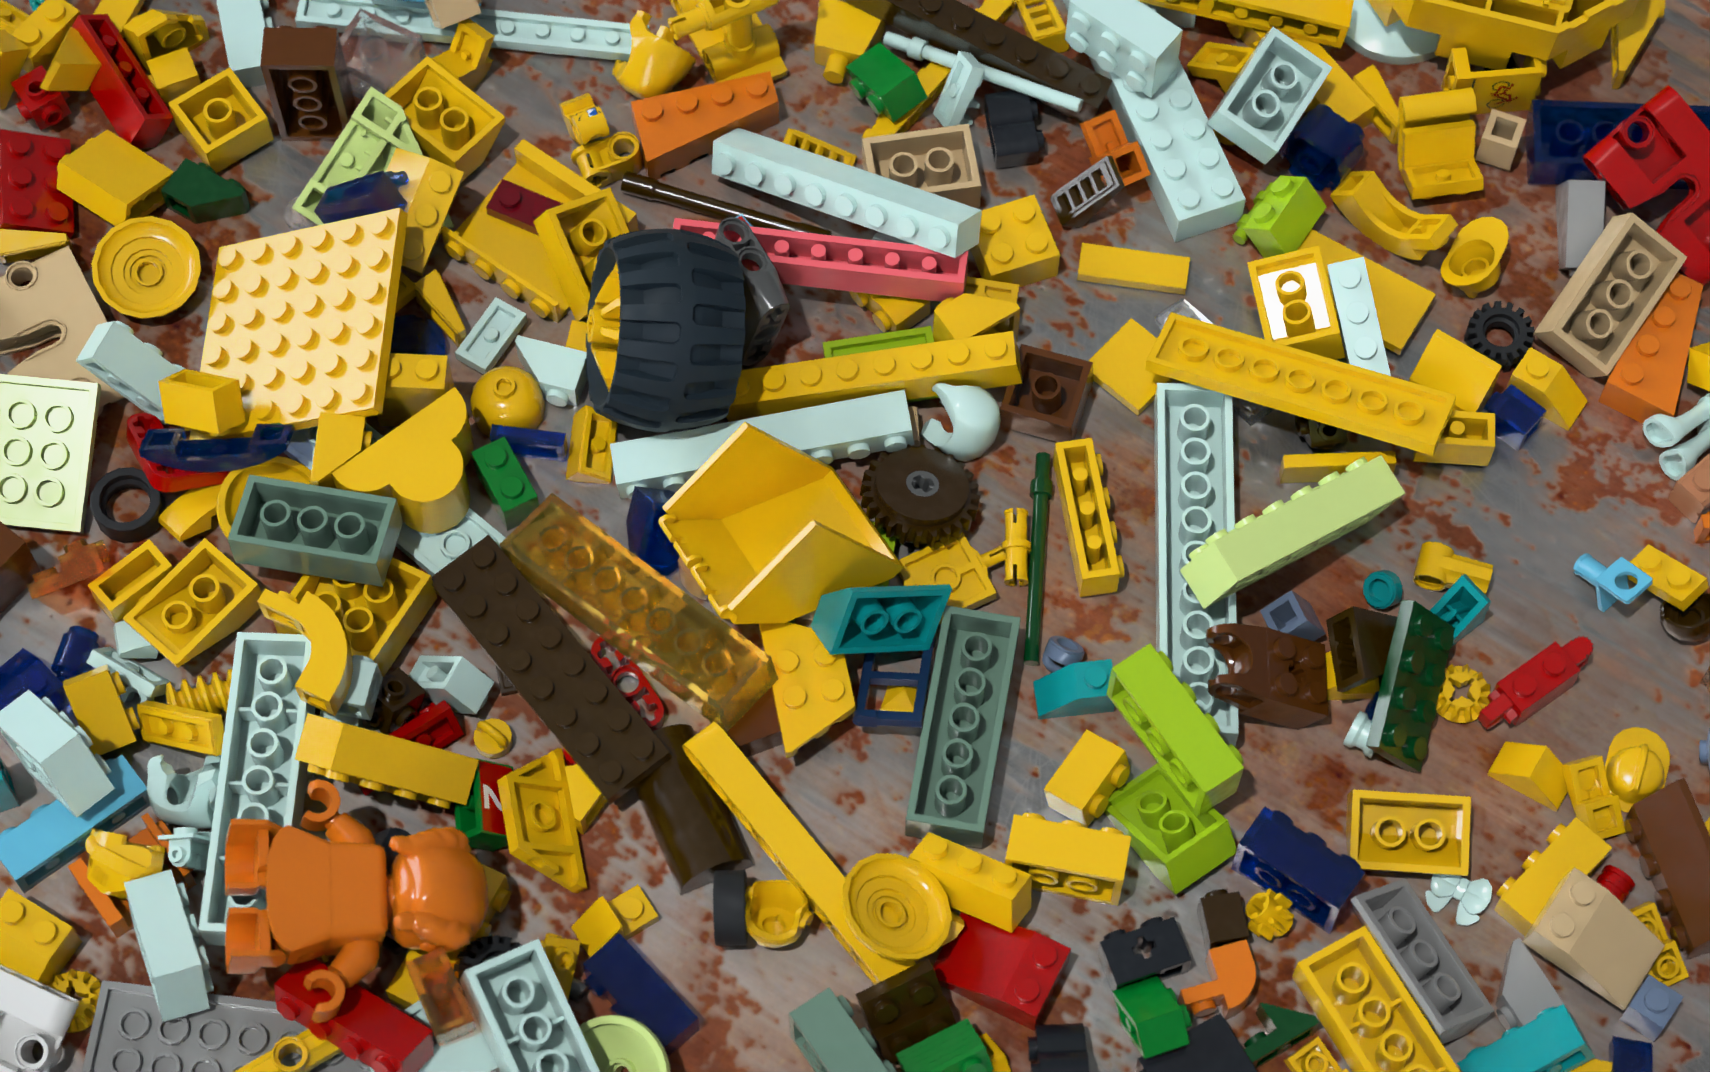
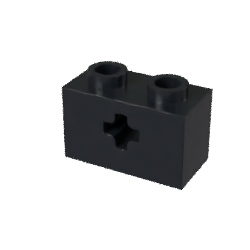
M1154 917L1143 922L1139 929L1127 933L1125 929H1119L1103 937L1104 940L1100 941L1097 954L1112 991L1156 976L1160 981L1189 971L1191 957L1175 917L1163 920L1162 917ZM1137 948H1141L1144 953L1150 952L1149 958H1144L1142 953L1136 954Z

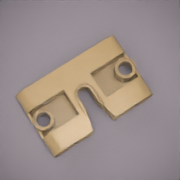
M65 246L31 263L28 261H17L11 264L6 270L5 275L0 277V356L34 348L57 337L60 339L54 344L35 352L7 374L98 383L101 385L98 417L102 413L105 404H112L125 398L76 362L96 326L106 323L107 320L69 246ZM26 281H31L26 286H20L22 283Z

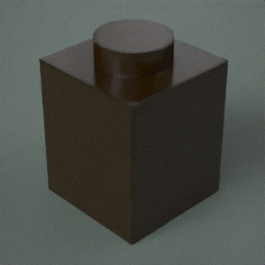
M1226 889L1210 891L1205 894V897L1200 898L1197 913L1206 953H1208L1209 949L1247 939L1248 942L1249 932L1239 891L1228 893Z

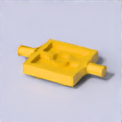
M962 531L961 537L958 540L950 536L947 545L938 541L932 548L927 546L899 559L904 568L898 575L904 586L949 584L952 591L946 605L973 610L996 599L997 592L988 578L987 568L1005 561L1006 555L1002 551L1001 546L980 555L978 551L970 546ZM943 614L939 622V625L942 624Z

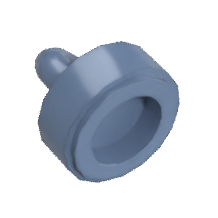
M1052 636L1045 647L1042 661L1045 667L1053 673L1063 667L1055 664L1052 660L1068 666L1072 663L1081 662L1085 653L1082 646L1077 642L1063 636Z

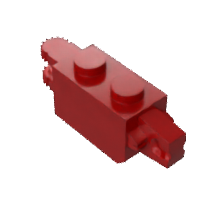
M1578 636V638L1575 637L1574 640L1569 641L1562 647L1555 641L1496 683L1493 692L1487 697L1491 703L1479 712L1477 717L1479 722L1486 730L1503 719L1509 724L1520 725L1571 689L1581 668L1587 664L1589 656L1593 652L1594 647L1588 637Z

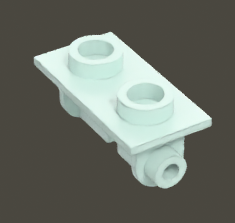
M177 827L174 828V834L158 835L159 840L169 842L168 857L172 865L206 873L211 832H198V828Z

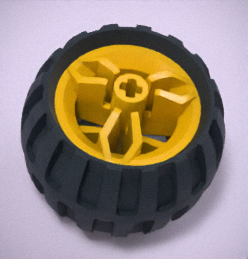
M668 228L633 231L604 242V247L598 253L591 281L586 333V374L589 384L590 401L593 402V409L596 413L617 423L652 432L693 430L726 418L729 408L735 400L736 388L742 369L743 345L745 344L746 299L743 286L744 277L739 265V257L732 248L708 236Z

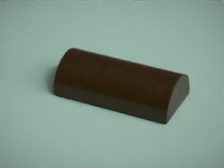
M676 724L653 731L670 751L672 758L635 785L634 789L680 895L712 883L714 872L717 870H744L753 866L728 806L691 763L682 748L684 743L696 735L693 727L687 724Z

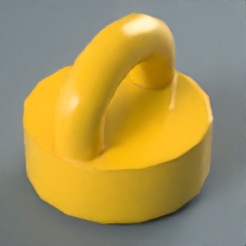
M491 718L477 723L473 739L477 751L482 756L489 759H497L510 751L513 737L511 729L506 722Z

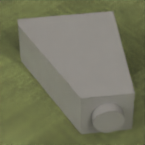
M1567 180L1556 186L1559 270H1569V277L1573 276L1604 230L1605 181Z

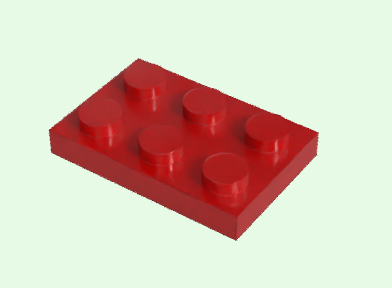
M0 129V229L66 233L69 239H71L74 234L73 199L56 189L57 166L64 155L71 154L70 139Z

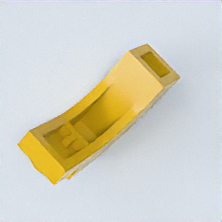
M1351 171L1330 194V197L1343 215L1362 234L1389 252L1407 259L1421 260L1429 250L1441 248L1448 242V236L1458 226L1451 214H1421L1405 207L1388 192L1374 171Z
M265 589L257 601L264 617L302 634L311 642L309 661L295 684L301 701L336 716L348 694L353 674L351 649L339 619L323 600L308 591L301 602H299L297 598L287 592L279 591L276 594Z

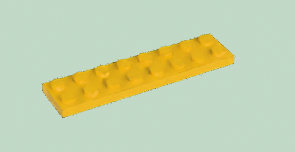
M1173 312L1170 313L1146 359L1145 371L1431 456L1434 455L1456 400V395Z

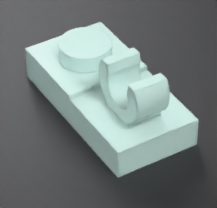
M958 52L933 112V115L943 127L960 124L972 125L973 120L965 112L967 108L979 109L980 104L974 98V94L982 84L985 69L971 53Z
M112 647L92 649L86 662L94 668L107 664L111 673L119 672L122 682L129 685L125 688L126 693L121 694L123 702L132 701L136 692L140 695L141 702L146 700L154 701V697L166 695V683L171 682L131 658H118L117 650Z

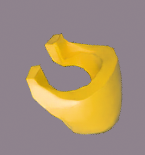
M637 11L630 22L632 45L629 61L622 62L617 59L613 67V75L625 91L644 99L668 93L689 73L696 63V59L689 52L674 43V34L671 33L669 27L660 25L655 35L647 27L652 16L646 12Z

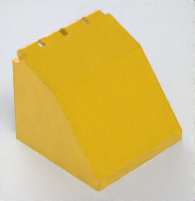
M746 422L662 507L668 514L663 515L658 520V524L669 541L674 543L675 550L687 568L691 569L692 576L704 594L708 595V600L721 619H730L733 624L786 623L815 611L821 595L846 588L873 587L894 578L904 568L832 466Z

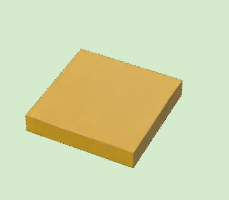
M1130 318L1088 361L1093 362L1094 381L1139 416L1155 399L1157 383H1171L1174 379L1145 371L1146 359L1157 338Z

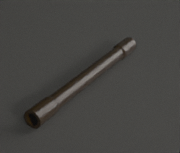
M626 171L622 179L621 192L648 200H658L722 220L737 217L742 213L752 227L832 235V231L762 213L660 183L656 179Z

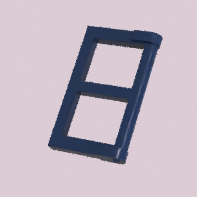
M935 635L930 649L923 650L920 673L873 671L876 653H865L856 708L852 720L855 725L864 727H877V725L922 728L936 642ZM870 686L917 687L913 712L868 710Z

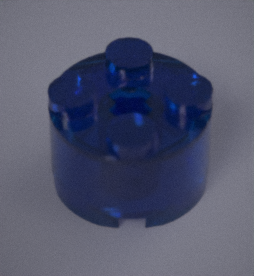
M1319 104L1315 109L1308 111L1295 125L1279 152L1282 160L1287 157L1291 164L1288 171L1292 176L1307 177L1316 191H1322L1325 187H1331V191L1340 185L1362 159L1364 154L1362 140L1365 134L1359 125L1349 123L1342 116L1333 112L1329 106Z

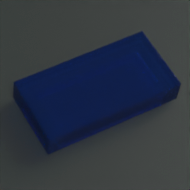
M492 424L490 432L491 442L505 436L515 456L563 462L567 460L568 444L566 433Z

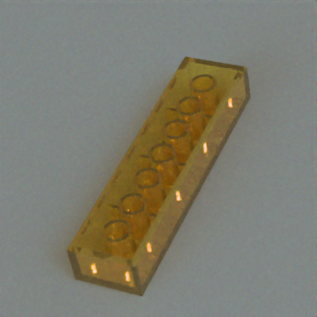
M553 493L500 543L502 551L529 583L711 723L713 721L716 722L726 733L778 680L772 657Z

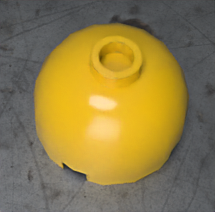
M513 366L493 368L483 374L473 386L470 401L473 419L480 431L493 440H498L505 436L508 442L516 441V437L526 433L528 435L533 433L543 421L545 402L542 390L532 374L522 368Z

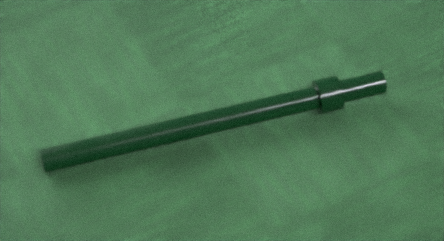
M1046 452L1036 454L1035 479H1032L1030 483L1033 512L1024 646V664L1027 666H1037L1039 664L1048 500L1052 498L1053 482L1049 480L1051 455Z

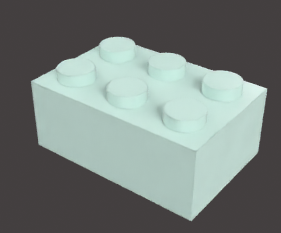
M1069 0L1065 40L1075 51L1079 53L1084 52L1096 60L1098 65L1105 71L1114 72L1124 79L1132 89L1142 91L1149 97H1152L1177 69L1183 30L1138 0Z
M1272 27L1261 39L1206 124L1260 162L1266 164L1278 153L1333 67L1275 27Z
M27 690L0 711V732L24 768L76 818L115 789L106 776L111 772L109 766L99 754L96 753L94 755L89 748L93 745L89 736L80 726L75 727L63 711L59 713L46 696L40 700L34 693Z
M171 869L124 882L133 927L162 1022L209 1009L207 993L214 991L208 970L210 967L203 945H200L198 939L199 931L194 914H190L189 900L184 883H175Z

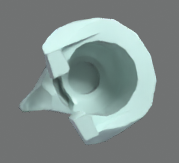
M936 383L932 390L939 396V403L944 406L952 422L953 433L945 431L940 421L931 418L925 422L919 435L945 454L954 455L953 458L958 461L967 462L981 457L995 441L1000 428V410L996 400L991 393L979 386H952L946 383Z
M208 754L204 766L188 774L176 773L173 767L163 760V755L152 757L147 764V794L155 815L160 820H163V822L198 829L212 828L221 755L214 756Z

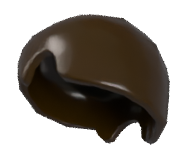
M1703 593L1684 612L1664 601L1660 605V617L1667 633L1680 641L1695 642L1710 635V594Z

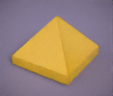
M888 685L880 710L913 712L917 687Z

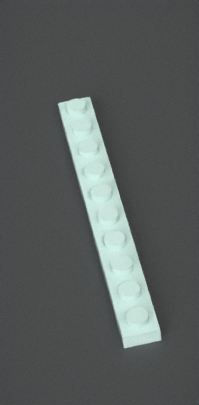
M299 0L295 19L297 28L326 26L337 28L338 32L441 43H452L458 23H455L443 29L434 27L426 3L399 0ZM480 9V14L470 17L471 20L495 36L491 48L629 61L632 45L630 23Z

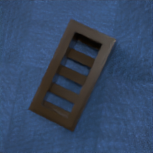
M1106 156L1057 190L1050 197V200L1063 226L1082 227L1125 185L1113 157ZM1102 175L1104 176V179L1107 183L1106 187H1104V184L1101 180Z

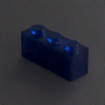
M620 933L583 963L586 976L583 981L588 989L597 998L604 995L613 1005L609 1008L613 1015L627 1016L647 1026L661 1042L667 1057L700 1029L698 1017Z

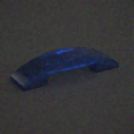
M281 423L257 424L252 437L187 440L184 428L149 429L140 446L139 453L140 457L149 461L181 470L198 472L233 471L264 463L286 451L295 427L293 424L283 425Z

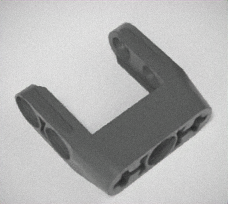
M730 217L722 220L719 224L715 240L729 246L737 253L739 265L743 271L746 311L742 364L750 366L764 359L771 351L789 312L790 304L777 270L750 227L743 220ZM734 231L741 236L742 240L740 242L730 241L724 236L723 232ZM745 259L753 260L759 265L760 269L758 271L748 270L742 265L741 261Z

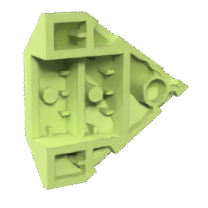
M370 87L322 164L292 206V209L317 225L368 215L395 149L400 148L423 155L402 106L373 87ZM448 214L443 227L454 228Z

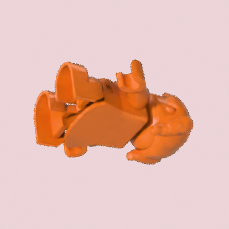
M316 779L308 784L307 792L311 800L324 803L327 810L319 814L308 810L302 816L300 826L315 832L327 829L325 835L330 841L290 825L282 827L268 819H230L225 844L226 896H254L260 889L266 890L267 909L259 910L254 907L228 909L225 935V963L227 974H254L261 967H278L285 964V962L286 964H300L324 954L325 956L337 955L329 965L328 970L311 972L305 977L303 983L309 991L320 987L327 990L331 995L332 1000L326 1003H318L314 1010L312 1020L321 1023L329 1021L336 1016L344 999L345 988H351L375 969L379 960L380 948L388 930V923L393 938L402 947L421 949L431 954H444L458 950L470 943L471 939L482 927L489 905L485 870L479 860L470 852L471 848L468 844V837L464 832L453 826L434 827L410 836L391 837L390 848L399 854L391 865L390 873L387 874L385 849L381 845L376 844L371 830L348 813L340 814L338 810L341 799L338 790L328 781Z

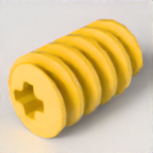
M232 668L227 670L226 681H222L217 672H213L211 684L209 685L206 684L201 675L197 676L195 688H192L186 679H182L180 691H176L171 682L166 683L167 704L220 715L223 709L227 714Z

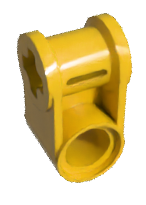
M618 132L593 143L578 146L570 156L573 164L578 166L582 178L599 189L607 184L623 179L626 171L638 174L643 165L639 140L630 132ZM622 153H631L630 155L625 157L619 156Z

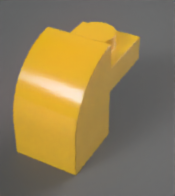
M470 18L458 22L450 49L433 57L432 60L470 90H473L484 79L492 65L493 60L488 57L495 36Z

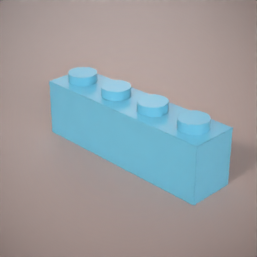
M123 755L116 759L105 761L111 770L106 776L115 789L76 818L56 799L51 804H44L36 808L30 814L29 819L19 826L10 827L0 834V861L23 893L86 851L85 841L89 837L92 828L113 832L150 806L146 785Z

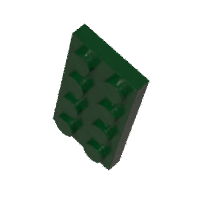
M1401 600L1366 747L1407 772H1421L1423 759L1428 750L1427 743L1432 722L1436 717V705L1441 685L1445 679V667L1449 650L1453 645L1455 627L1415 600Z

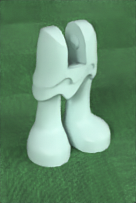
M1710 393L1700 398L1696 406L1680 416L1671 417L1664 414H1656L1647 418L1643 423L1644 434L1650 443L1660 448L1671 447L1659 456V463L1663 472L1673 480L1678 481L1692 469L1697 459L1710 448ZM1697 427L1698 435L1684 443L1673 446Z

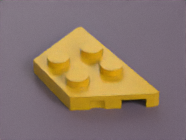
M790 622L759 624L786 758H791L798 753L797 750L814 737L817 740L829 731L831 725L843 721L854 713L855 701L845 654H829L812 628Z
M557 748L541 758H537L525 766L506 774L497 780L509 853L572 893H579L587 888L563 752L561 748Z

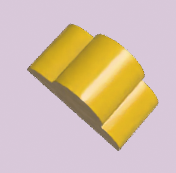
M453 387L332 472L336 489L397 498L403 522L418 532L434 534L455 527L465 517L470 506V490L465 467L471 459V452L474 448L466 404L462 395Z

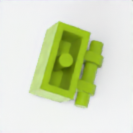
M1280 175L1276 181L1270 182L1265 190L1258 192L1253 200L1254 206L1248 214H1243L1237 222L1238 229L1232 238L1241 245H1244L1247 239L1250 238L1263 258L1297 251L1327 206L1307 177Z

